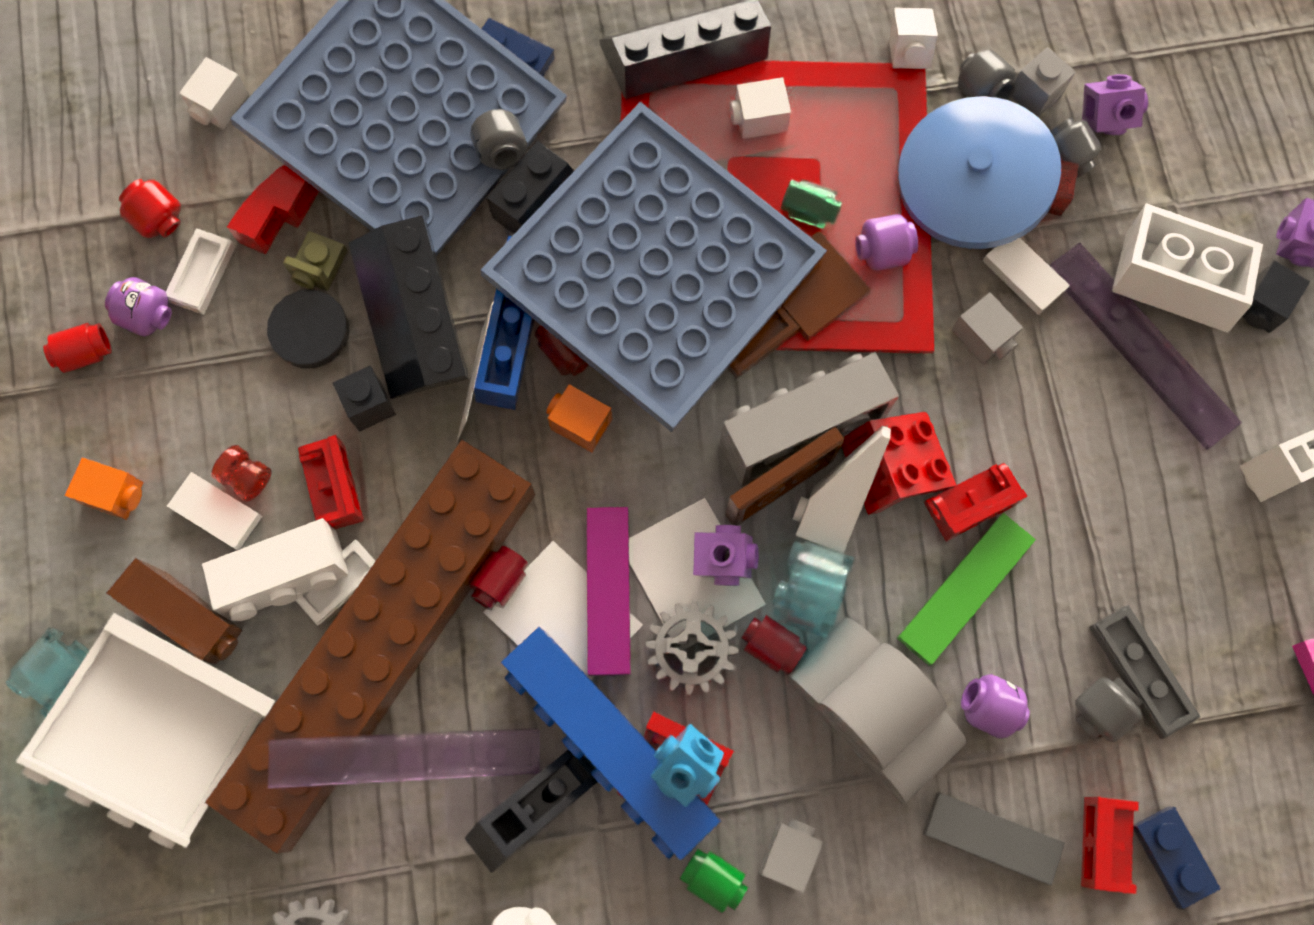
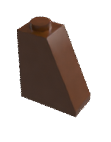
M137 558L131 562L106 592L114 600L202 661L215 665L219 660H225L232 654L238 645L237 637L243 631L233 622L215 612L212 606L169 573Z

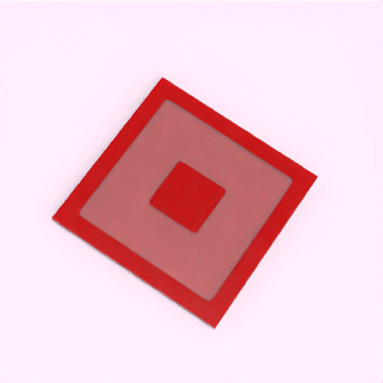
M763 60L629 99H625L621 91V121L639 102L644 104L810 238L820 231L871 289L867 297L809 341L798 332L776 350L934 353L931 236L922 230L907 212L901 199L898 182L899 161L903 146L912 130L927 116L926 69L893 68L892 63ZM783 77L791 110L788 131L742 139L739 125L733 126L729 106L731 101H735L737 85ZM895 214L903 216L907 222H912L918 236V250L912 254V258L907 265L884 270H873L866 263L865 259L860 260L858 258L855 238L861 235L862 226L866 220Z

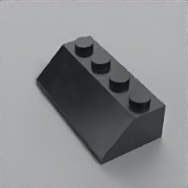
M742 0L599 40L600 47L624 98L629 99L768 59L772 25L758 0Z
M423 215L382 225L349 242L350 252L390 399L469 379L430 231Z

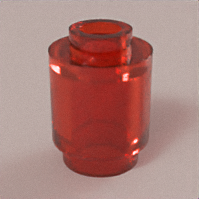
M542 325L538 327L535 332V337L538 340L537 345L561 375L571 373L572 376H576L589 366L587 362Z

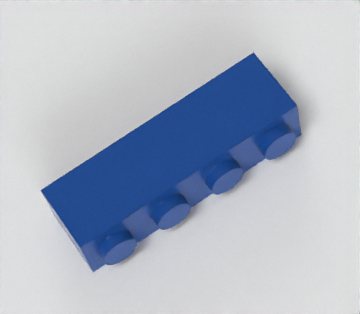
M497 288L474 386L475 402L515 410L535 320Z

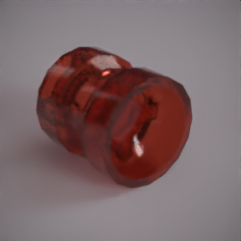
M233 445L226 449L216 460L211 471L212 478L223 486H232L234 494L245 502L256 498L266 487L272 475V470L261 461H252L249 453L239 445Z

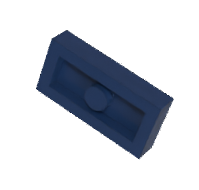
M488 18L481 28L541 76H544L555 58L554 49L491 18Z
M1168 806L1133 825L1136 836L1176 908L1185 909L1221 889L1175 807Z

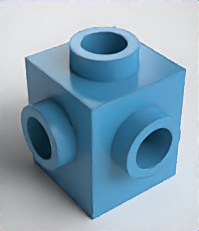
M689 724L676 739L670 735L655 752L654 757L658 760V763L650 777L657 782L659 789L666 796L677 799L686 807L697 794L703 799L716 786L720 779L716 771L724 753Z

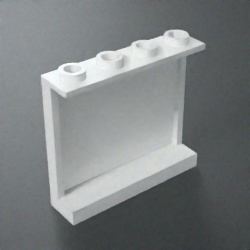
M113 613L95 644L16 762L25 766L21 773L29 779L46 786L50 780H53L68 788L64 795L71 800L90 807L92 802L95 801L110 809L106 816L128 828H132L136 822L151 830L148 835L150 839L167 848L173 849L176 843L187 847L190 842V835L208 807L205 804L206 800L242 751L263 716L266 717L275 700Z

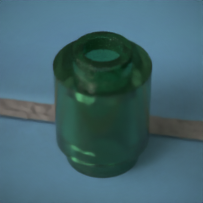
M792 179L785 192L781 210L789 212V217L824 230L827 223L835 225L843 202L837 200L838 191L802 179L801 182Z

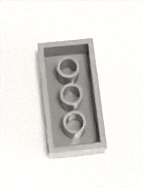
M876 352L866 357H862L861 354L853 355L839 364L840 369L827 375L824 371L816 372L805 378L801 382L803 385L790 392L786 388L779 389L768 395L764 399L765 403L753 409H750L747 405L729 413L726 417L727 421L723 422L720 446L740 486L751 483L835 426L844 437L870 420L886 418L897 401L899 394Z

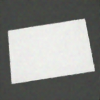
M493 302L481 331L457 441L467 421Z
M705 498L629 538L630 565L663 624L660 613L664 611L671 617L676 615L675 604L680 603L684 612L690 611L693 601H697L699 612L703 613L710 605L714 606L713 618L715 620L725 615L728 618L724 627L766 605L751 578H739V586L714 585V577L693 575L695 532L715 533L716 525H720ZM727 551L725 561L729 559L730 551ZM686 621L675 625L669 631L670 638H676L685 630ZM701 622V632L706 637L715 633L712 627ZM690 637L688 644L675 647L684 650L697 643V638Z
M552 541L525 569L526 577L505 607L502 609L494 606L492 611L486 609L483 613L518 646L540 626L588 676L587 572ZM630 613V633L632 637L643 624ZM595 676L588 677L590 678V680H592Z

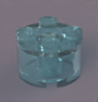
M795 541L787 562V566H790L788 571L789 581L788 583L780 581L773 600V606H775L774 615L779 616L778 621L828 639L830 627L833 628L848 586L846 578L848 572L852 573L855 557L805 541L804 544Z
M51 627L44 632L10 669L11 676L5 682L19 696L23 698L31 696L43 705L40 713L45 718L90 651V649L77 640L70 645L60 641L59 639L65 633Z

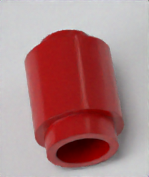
M84 323L48 335V344L43 346V351L49 365L52 368L58 367L63 373L103 361L104 356L112 353L109 338L99 323L92 326L89 323Z

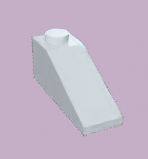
M882 426L814 485L809 499L801 496L793 516V520L799 522L796 536L844 554L890 440V428Z
M1314 430L1280 444L1239 466L1245 475L1248 487L1255 492L1260 502L1314 477Z

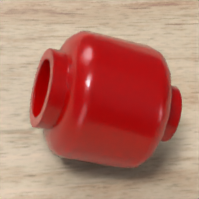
M135 180L119 196L121 217L145 238H153L159 235L166 238L181 223L178 219L181 203L156 180Z

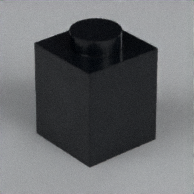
M1274 260L1257 275L1252 305L1242 317L1252 327L1265 330L1268 333L1272 332L1289 318L1310 281Z
M371 365L333 382L349 420L359 432L396 415L386 391Z

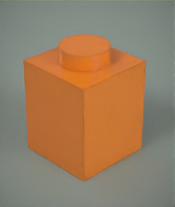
M570 384L563 394L559 392L555 394L546 411V414L549 415L548 422L552 431L591 453L613 420L611 407Z
M82 457L64 496L81 505L127 520L130 512L135 510L140 503L142 497L141 488L144 482L127 472Z

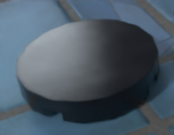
M299 290L285 296L274 306L268 319L267 336L272 349L286 362L299 368H318L332 362L339 355L338 352L342 349L343 344L344 346L346 345L349 338V321L342 306L331 295L318 290Z

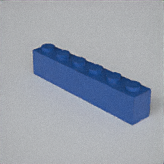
M540 626L501 662L509 671L504 676L506 681L521 696L527 691L538 703L533 707L535 713L549 727L556 723L564 731L566 736L561 740L564 745L578 759L585 755L596 768L591 772L593 777L606 791L610 792L615 788L626 801L621 805L622 809L637 825L645 821L656 833L651 839L652 842L668 859L675 854L680 860H683L721 822L698 795L685 807L677 799L666 796L659 789L657 782L650 777L658 763V760L654 757L656 750Z

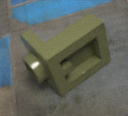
M308 231L295 259L286 256L283 265L290 273L291 280L297 285L309 290H313L314 286L328 291L348 250L345 244Z

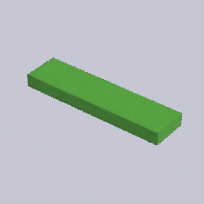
M1002 513L898 635L897 639L928 666L932 665L1036 539L1005 513Z

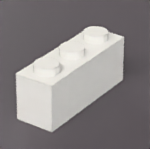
M323 518L202 564L212 608L230 621L250 619L257 614L258 610L271 605L282 606L292 603L297 599V594L310 590L321 591L329 589L336 585L337 580L349 576L337 531Z

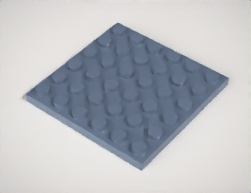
M338 0L230 119L233 126L371 231L382 225L423 215L428 224L437 256L509 170L486 167L480 162L470 137L471 125L475 119L484 112L493 109H503L512 112L518 118L528 148L564 105L567 95L445 0Z
M639 102L481 269V276L670 432H673L820 262L827 250L644 104Z

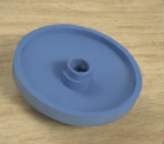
M964 98L947 103L932 111L916 125L908 136L899 161L898 182L900 195L907 212L915 223L937 240L968 249L1002 246L1030 232L1050 210L1060 183L1061 159L1053 135L1047 126L1028 109L1000 98Z

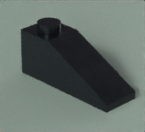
M568 749L478 821L464 839L489 871L493 873L598 783L591 774L594 768L584 756L578 759Z

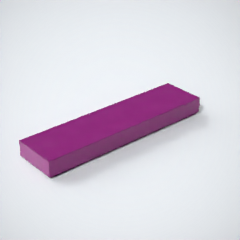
M628 507L587 508L588 676L631 675Z

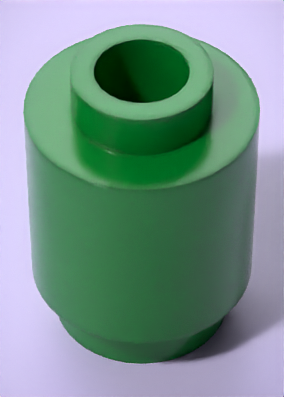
M697 848L679 880L688 885L686 890L720 913H723L727 907L735 911L748 889V886L742 883L745 873L710 850L706 854L699 848Z

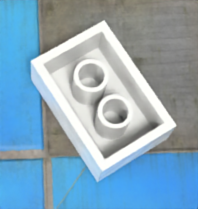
M1145 204L1126 233L1112 292L1228 333L1252 305L1263 244Z

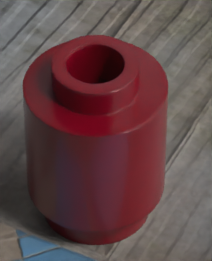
M501 545L497 552L492 551L469 583L471 589L474 590L471 598L488 610L492 611L494 606L503 609L526 577L524 571L529 563L512 549Z
M768 615L762 621L754 617L741 639L747 642L743 650L776 673L781 670L785 674H790L807 646L799 642L800 637Z

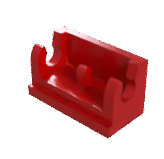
M332 435L327 439L299 447V458L303 466L315 521L323 518L334 529L363 522L364 519L346 447L336 435Z
M1002 463L1000 465L995 464L989 469L925 500L924 504L947 542L1017 506L1028 496L1024 489L1022 490L1010 468L1005 463Z
M1084 797L1081 887L1136 894V885L1132 884L1134 812L1139 811V802L1105 797Z

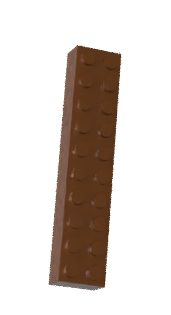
M461 440L210 794L205 804L276 854L291 852L471 590L469 583L490 553L498 551L536 494L532 484L469 443Z

